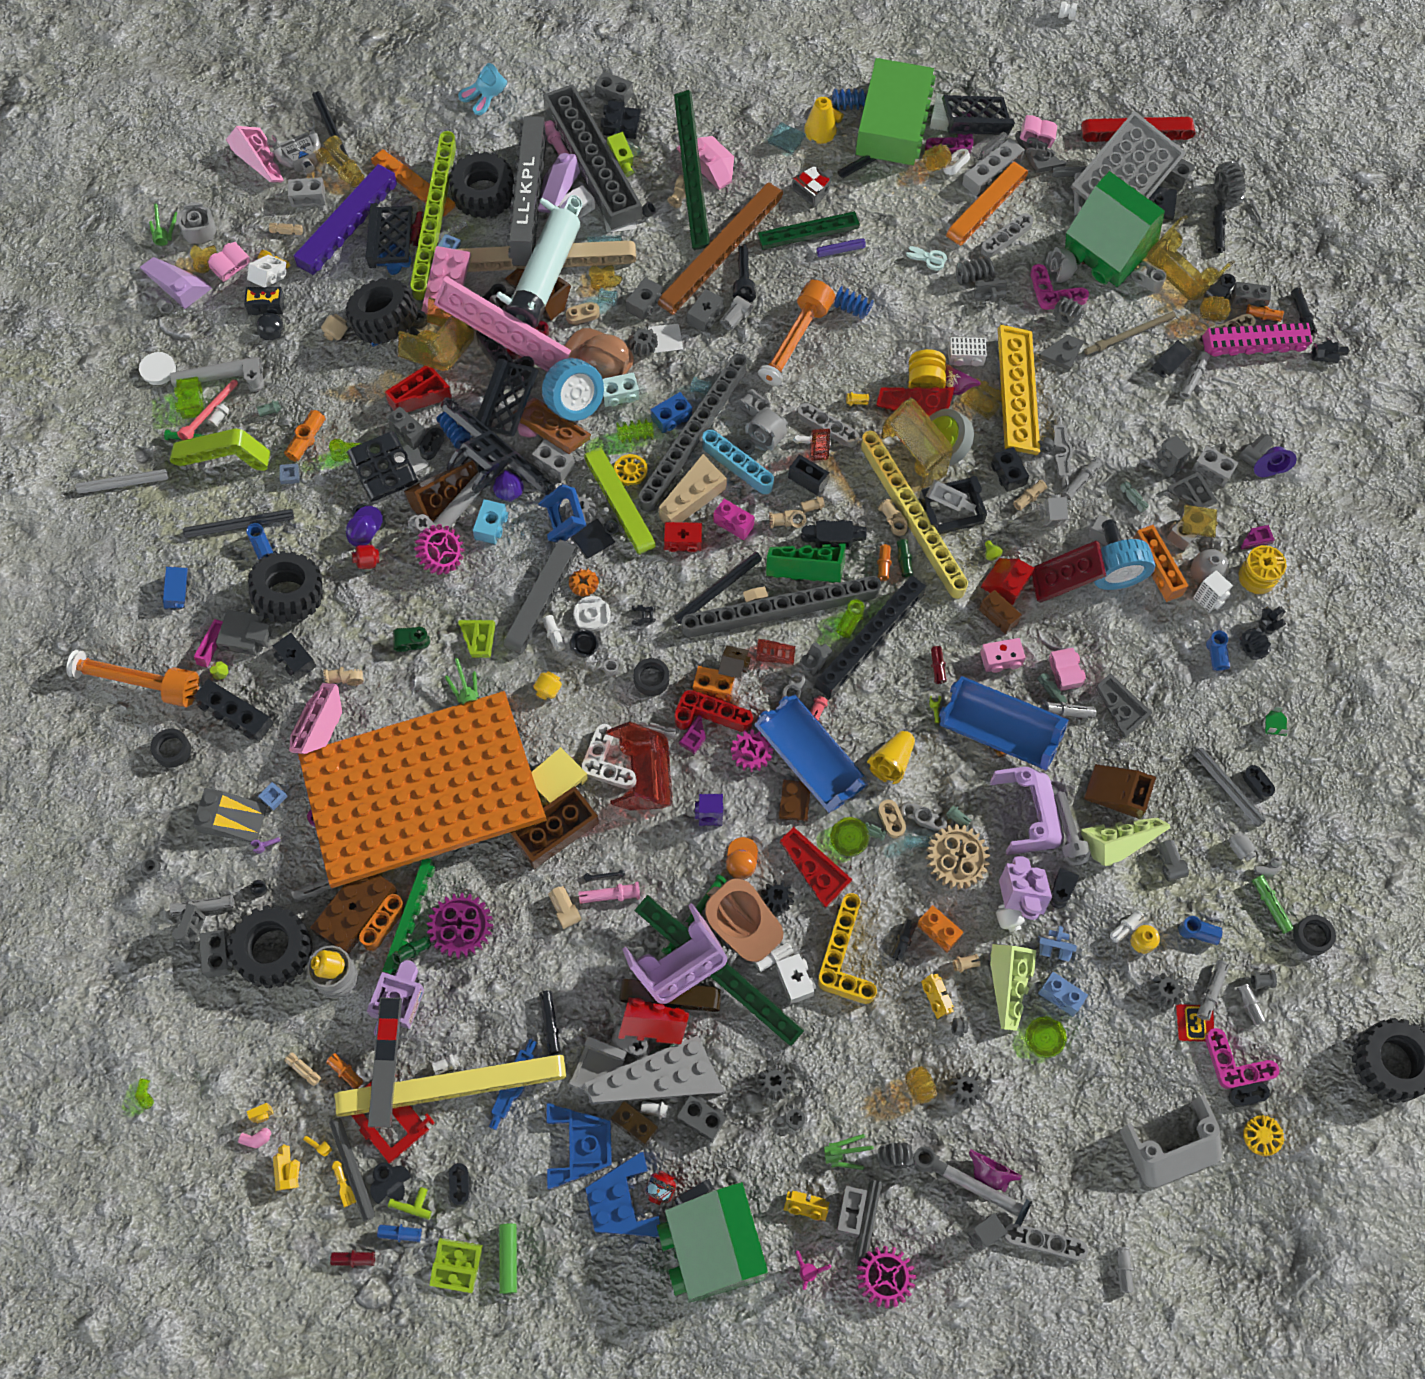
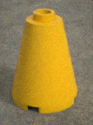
M819 97L815 100L804 126V133L808 140L811 141L812 139L818 144L832 141L837 133L832 103L827 97Z
M899 731L870 756L867 763H870L869 769L875 777L883 782L889 780L893 781L892 784L900 783L904 777L915 744L913 735L908 731Z

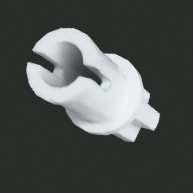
M552 615L545 616L542 619V623L546 628L547 638H550L555 651L560 652L565 649V644L560 635L561 630L557 628Z
M1135 910L1126 920L1123 919L1121 924L1111 932L1110 938L1115 943H1118L1127 934H1132L1134 929L1145 920L1144 914L1139 910Z
M786 943L771 951L763 960L754 962V965L758 972L761 973L768 967L776 965L777 961L793 954V949L790 944Z

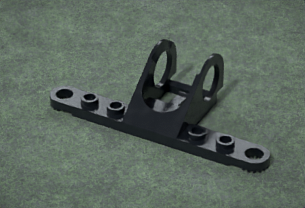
M448 397L443 399L440 405L442 410L474 437L464 442L461 448L454 452L448 462L447 470L449 472L453 471L460 464L463 465L470 457L485 470L480 472L472 486V491L475 494L482 491L507 465L524 477L527 483L532 484L545 495H549L556 489L555 484L550 482L551 480L545 478L543 473L465 408L462 409L457 402H454V399L453 401ZM463 452H465V454L463 455V457H462L456 464H454V463L456 462L457 458H458ZM485 457H490L494 462L490 463ZM491 471L486 480L482 484H480L484 477Z

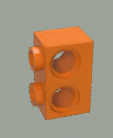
M698 666L693 691L724 702H730L735 677L718 674L719 670ZM703 681H706V682H708L709 684L706 685V686H703V685H701L700 683L703 682ZM724 685L727 689L721 690L718 687Z
M933 905L919 919L917 924L919 929L947 953L964 933Z

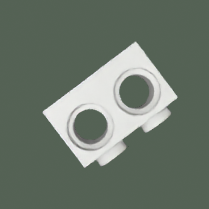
M270 255L264 256L249 263L247 280L262 287H267L284 279L286 275V262Z

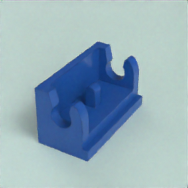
M166 567L163 596L164 609L184 607L188 568Z

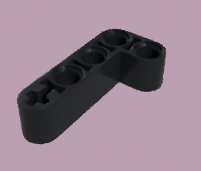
M478 330L476 331L478 346L494 369L498 358L510 363L535 368L533 358L523 356L513 361L500 343ZM513 368L510 375H516L517 370ZM532 372L523 375L525 381L530 378ZM518 378L512 383L514 387L520 385L522 382L520 378Z

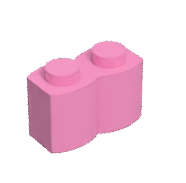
M1026 115L1022 123L1020 139L1027 142L1029 137L1039 139L1038 141L1047 143V148H1051L1056 138L1058 125L1048 120H1041L1036 116Z
M236 242L226 244L222 252L214 253L208 261L209 268L223 282L250 263L249 256Z
M1074 648L1051 652L1049 662L1059 690L1064 691L1081 687L1086 676L1084 670H1081L1079 666L1080 657Z

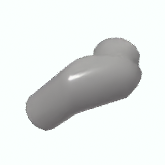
M1273 857L1266 866L1255 865L1254 875L1275 876L1282 868V860L1279 857Z

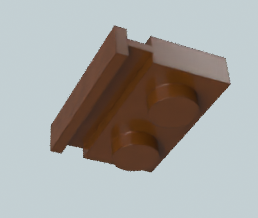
M783 779L779 819L807 822L811 791L802 781Z

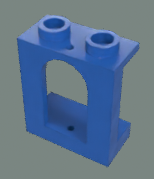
M562 484L538 503V506L545 507L548 510L553 530L547 534V537L551 542L567 541L587 526L576 489ZM564 499H568L574 516H570L563 522L559 508L561 502Z

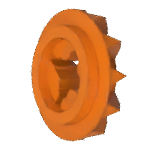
M580 568V570L574 571L571 577H569V587L578 596H589L598 588V578L595 572L590 571L589 568L587 570ZM579 578L583 580L587 579V584H580Z

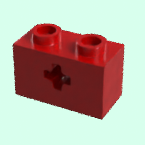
M665 522L664 550L671 552L701 551L702 523Z

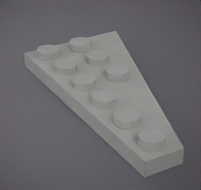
M698 1035L683 1041L682 1044L673 1045L585 1082L583 1085L592 1105L617 1103L618 1101L632 1102L644 1099L657 1100L683 1098L690 1095L724 1094L722 1085Z

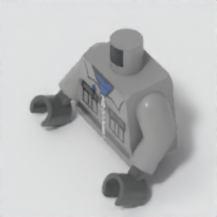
M313 120L311 128L307 126L305 121V128L310 134L306 132L282 142L278 146L276 136L272 135L275 143H270L267 138L266 143L274 149L273 152L280 164L293 168L296 172L305 170L306 173H312L315 167L313 165L318 163L316 157L320 154L321 144L317 132L315 133L314 131L315 122Z

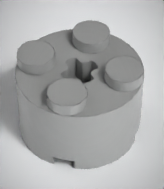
M197 202L183 206L184 209L181 212L178 211L176 220L187 242L193 244L212 241L216 232V224L210 209Z
M765 407L747 423L745 431L747 435L750 434L752 437L751 441L756 447L764 451L768 449L771 451L787 435V421L784 417H779L769 407Z

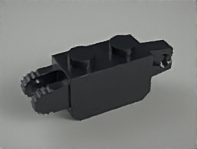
M820 520L816 521L815 525L804 526L801 530L802 541L815 542L817 548H822V545L830 544V548L839 547V544H846V549H849L853 542L863 541L867 538L866 527L853 525V521Z

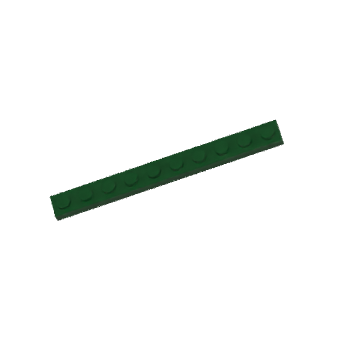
M686 90L674 94L691 244L692 249L696 251L706 248L710 244L692 92Z
M647 895L634 910L676 948L692 939L688 929L651 896ZM727 962L722 968L710 975L714 981L790 1047L805 1031Z

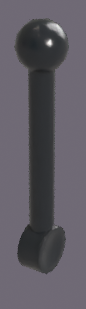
M619 870L618 872L596 875L586 873L584 874V880L589 882L591 879L624 877L625 871Z

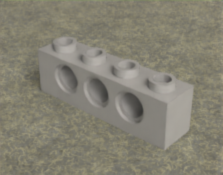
M1009 138L1006 142H1002L996 150L990 151L986 158L979 160L972 169H968L963 175L962 185L976 197L979 196L1013 162L1019 164L1022 161L1025 149Z

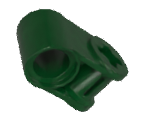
M423 627L397 628L393 630L394 651L406 652L409 650L426 649L430 645V637L427 630Z

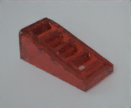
M830 429L812 430L809 448L812 461L829 459Z
M758 639L756 661L794 665L796 646ZM763 648L767 649V653H763ZM771 649H774V655L770 654ZM778 650H782L781 657L778 656ZM786 651H789V658H785Z

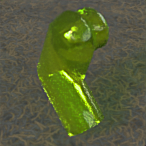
M140 1078L135 1093V1100L140 1107L149 1109L154 1104V1099L147 1092L150 1080Z

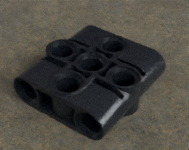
M395 431L359 444L346 452L370 502L389 496L419 481ZM373 447H377L380 451L378 453H372L370 449ZM401 456L405 460L399 463L395 461V458ZM384 463L388 467L382 470L378 468V465ZM367 470L371 474L364 477L361 475V472ZM391 479L396 483L393 486H388L386 481Z

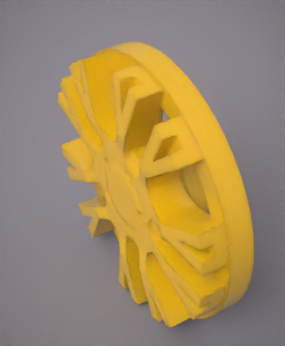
M627 454L621 456L614 464V470L625 486L638 485L646 479L648 467L645 460L638 455ZM635 459L640 461L638 464L634 463ZM624 461L626 464L621 465L620 462Z
M1264 1115L1251 1118L1244 1126V1142L1253 1153L1259 1156L1274 1155L1284 1144L1283 1129L1273 1118ZM1256 1120H1262V1127L1258 1125ZM1267 1121L1270 1122L1268 1128L1266 1127ZM1252 1123L1257 1128V1130L1250 1126V1124ZM1273 1125L1276 1127L1277 1132L1271 1130ZM1247 1132H1253L1254 1137H1248ZM1273 1135H1279V1138H1273ZM1255 1139L1257 1143L1252 1146L1250 1142ZM1272 1141L1278 1143L1276 1148L1272 1145ZM1259 1144L1263 1145V1152L1257 1150ZM1266 1144L1269 1145L1271 1152L1268 1151Z

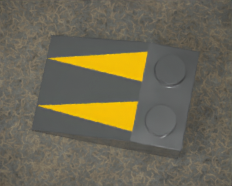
M204 788L193 826L199 833L252 842L258 839L268 806L224 791Z

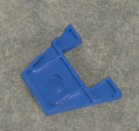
M547 1103V1124L569 1123L570 1154L569 1168L547 1169L548 1190L612 1166L611 1121Z
M640 1152L585 1188L595 1233L659 1237L656 1225L660 1224L658 1216L636 1222L626 1179L627 1177L648 1172L644 1152Z

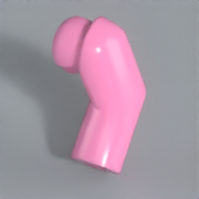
M519 423L517 430L521 436L528 438L537 436V433Z
M262 1128L253 1136L241 1133L238 1143L255 1149L259 1148L269 1141L271 1131L268 1128Z

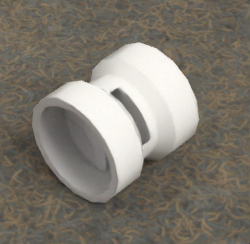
M1061 1L1058 18L1068 17L1069 20H1074L1077 3L1067 4V2Z

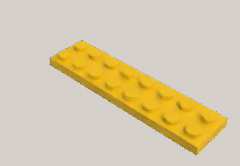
M1000 325L997 330L1005 449L1014 447L1017 452L1038 455L1040 453V443L1038 442L1040 439L1032 331Z

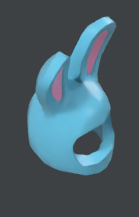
M487 63L478 75L475 84L459 92V100L469 102L479 94H482L479 101L473 107L475 115H482L487 111L491 99L498 96L505 89L508 81L498 72V69L493 64Z

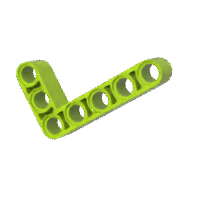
M235 428L175 442L172 447L170 462L177 466H185L235 454L253 469L265 471L268 469L270 450L244 430Z

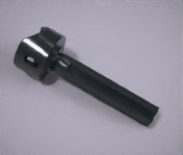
M746 244L738 246L739 279L733 283V298L739 296L751 303L756 298V285L753 280L749 279L748 248Z

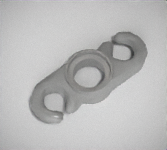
M797 671L791 673L790 676L792 678L799 676L801 681L794 683L792 679H789L782 698L787 696V692L790 689H794L798 692L797 697L800 700L806 679L802 672Z
M905 802L900 807L902 816H906L905 808L911 807L913 812L908 814L907 818L913 819L919 826L936 832L941 828L945 829L947 826L945 817L941 818L942 825L936 826L934 821L939 819L940 816L932 813L928 807H923L913 802ZM925 812L928 814L929 819L921 821L918 818V814Z

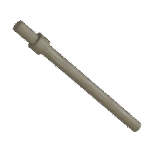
M1172 311L1109 339L1099 340L1094 345L1085 348L1084 353L1089 355L1096 351H1103L1112 344L1175 318L1176 314Z

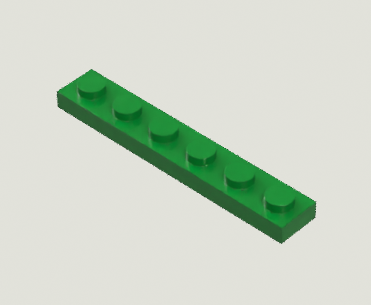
M430 858L423 859L384 964L382 970L384 973L394 976L397 972L399 964L393 961L392 954L405 947L408 943V935L414 931L415 923L413 921L415 916L419 915L422 904L420 902L422 896H426L428 891L427 882L429 878L433 877L435 866Z

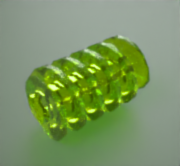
M644 418L643 424L640 419H637L636 425L633 420H630L629 426L623 421L622 427L616 422L618 441L621 440L622 444H625L626 439H628L629 443H632L633 438L637 442H639L640 437L644 441H646L647 436L651 440L654 439L652 418L650 423L647 418Z

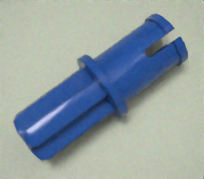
M381 1224L377 1231L378 1238L398 1240V1242L403 1240L420 1243L422 1228L403 1227V1224H400V1226Z

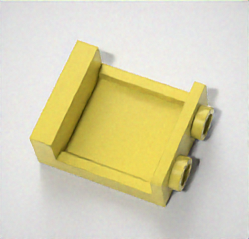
M561 747L531 772L544 807L572 787H576L579 783L583 785L588 781L587 773Z

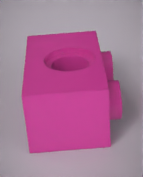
M723 499L714 511L713 523L742 540H745L754 528L755 516L726 499Z

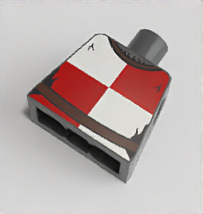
M813 166L792 178V190L810 205L816 207L829 192L830 178L833 176V173L829 168L820 171L817 167Z

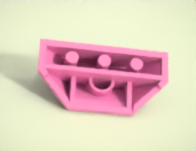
M713 136L697 138L701 173L718 190H721L732 182L734 156Z
M322 683L319 690L306 703L290 736V752L306 754L327 745L342 714L339 690L336 684Z

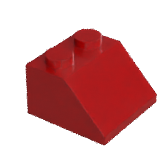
M999 558L980 588L989 593L995 590L1013 606L1030 580L1034 567L1020 559Z

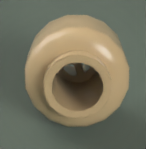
M334 314V316L329 315L321 326V330L324 332L323 336L330 341H333V339L341 340L348 329L347 321L337 314Z

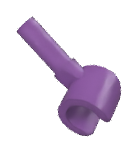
M277 837L264 842L253 840L250 844L252 846L259 845L253 851L261 854L264 852L265 847L281 841Z

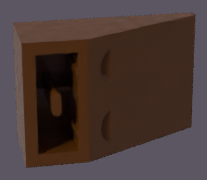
M1095 764L1084 800L1141 819L1147 810L1156 777L1138 770Z

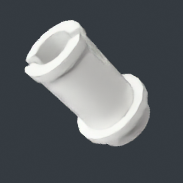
M224 404L217 405L216 410L207 421L214 427H218L225 415L228 416L229 408Z
M450 1054L448 1058L432 1063L435 1075H439L452 1069L457 1070V1067H460V1063L456 1054L453 1056Z
M643 1100L641 1114L657 1116L659 1119L666 1118L668 1105H664V1102L658 1104Z

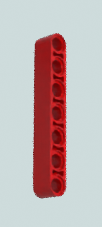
M1191 117L1144 118L1170 140H1188L1196 134L1194 121ZM1127 118L1086 119L1081 123L1083 140L1086 142H1108Z

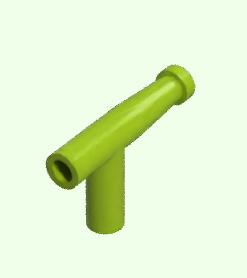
M422 1187L419 1188L414 1205L394 1201V1199H390L388 1203L389 1208L393 1207L429 1220L432 1211L422 1208L428 1189Z

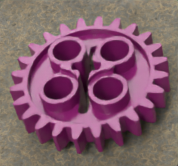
M463 893L460 894V898L453 894L452 900L445 896L446 902L444 904L438 901L439 909L432 908L435 915L428 916L433 921L427 923V926L432 928L427 931L428 935L432 936L430 938L431 943L436 942L434 947L436 950L441 948L440 952L442 955L448 951L449 958L454 953L457 959H460L461 954L468 958V952L476 955L475 949L478 948L482 951L481 944H488L489 942L486 937H492V933L488 931L494 929L493 924L489 923L493 921V917L487 916L491 913L490 909H485V902L479 904V897L472 900L471 894L467 898L464 897ZM450 912L456 913L453 919H447L446 915ZM469 913H476V917L474 919H466V916ZM463 923L464 925L461 926V929H458L457 926ZM448 932L455 933L451 939H445L444 937ZM467 933H475V936L472 939H465V935Z

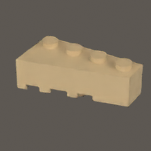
M703 454L659 506V519L664 524L665 522H683L725 491L727 478Z

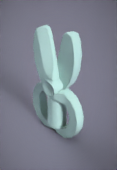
M910 246L909 250L914 253L906 252L907 257L914 260H924L927 267L935 271L943 269L944 263L947 261L946 254L938 250L929 253L918 247ZM930 262L938 264L940 266L932 265Z

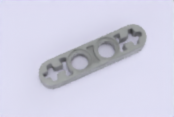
M1026 213L1018 216L983 242L981 254L989 258L995 256L1032 228L1033 217ZM1009 229H1016L1017 233L1013 234ZM997 238H1004L1005 242H999Z
M809 403L799 405L797 416L803 422L831 436V438L847 447H854L858 444L859 434L855 429ZM823 418L825 423L819 424L816 422V419ZM837 426L840 428V431L833 432L831 428Z
M1015 1223L1005 1227L1007 1232L1014 1228L1015 1233L1021 1235L1024 1234L1023 1230L1026 1231L1024 1243L1021 1242L1023 1238L1015 1237L1012 1240L1011 1235L1006 1233L1003 1238L1011 1245L1075 1261L1084 1259L1087 1256L1088 1247L1080 1239L1021 1225L1020 1227ZM1031 1233H1036L1040 1237V1243L1037 1246L1029 1242V1235ZM1053 1238L1061 1242L1062 1247L1059 1251H1054L1050 1246V1241ZM1066 1241L1069 1242L1067 1245L1069 1247H1075L1078 1244L1082 1253L1076 1256L1075 1251L1068 1249L1067 1254H1065Z

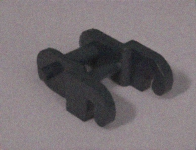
M637 605V608L635 606L631 607L633 611H642V619H638L637 622L632 620V625L638 626L644 625V623L656 622V618H653V612L656 611L655 607H643V605ZM645 612H649V618H645Z

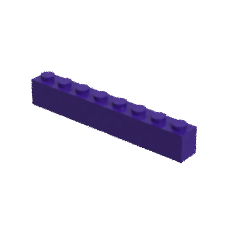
M378 164L294 254L296 265L311 275L319 271L323 264L333 256L334 252L344 244V241L354 233L355 229L365 221V218L370 213V203L379 204L396 187L395 173Z

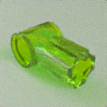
M338 438L331 440L329 450L332 460L342 462L345 459H349L346 452L362 443H348Z
M854 599L849 602L846 612L835 629L840 636L850 638L857 624L863 618L865 607L862 601ZM858 609L860 612L854 613L851 610Z

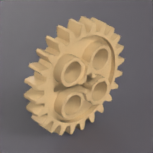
M956 824L953 826V829L948 825L945 830L941 828L938 831L939 834L935 833L933 835L934 840L931 839L928 842L932 847L926 849L931 854L927 855L925 859L931 860L927 867L934 868L931 874H938L936 881L942 878L943 886L949 882L951 889L957 884V888L960 890L963 888V884L967 889L971 884L973 886L977 884V880L980 881L984 878L982 874L988 872L984 867L990 865L985 859H988L990 855L985 854L989 847L982 846L985 839L979 841V833L973 835V828L967 832L966 825L962 826L959 830V826ZM947 841L952 842L953 849L947 846ZM966 846L972 849V854L966 851ZM943 860H947L950 863V868L944 866ZM962 865L968 867L969 873L964 872Z

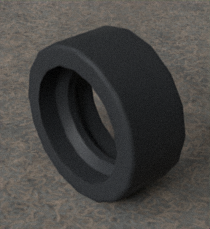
M657 658L643 659L634 669L633 680L635 687L646 696H657L667 689L670 680L667 665ZM655 668L662 672L663 679L658 685L647 686L641 682V673L645 669Z
M174 728L164 729L153 737L150 751L155 760L162 766L168 768L178 767L189 758L191 744L180 730ZM169 739H179L182 743L181 751L171 758H164L159 752L161 745Z
M1309 915L1294 927V942L1305 954L1311 956L1321 955L1327 952L1335 943V928L1325 917ZM1314 924L1320 927L1326 937L1325 943L1319 947L1308 943L1303 934L1305 926Z

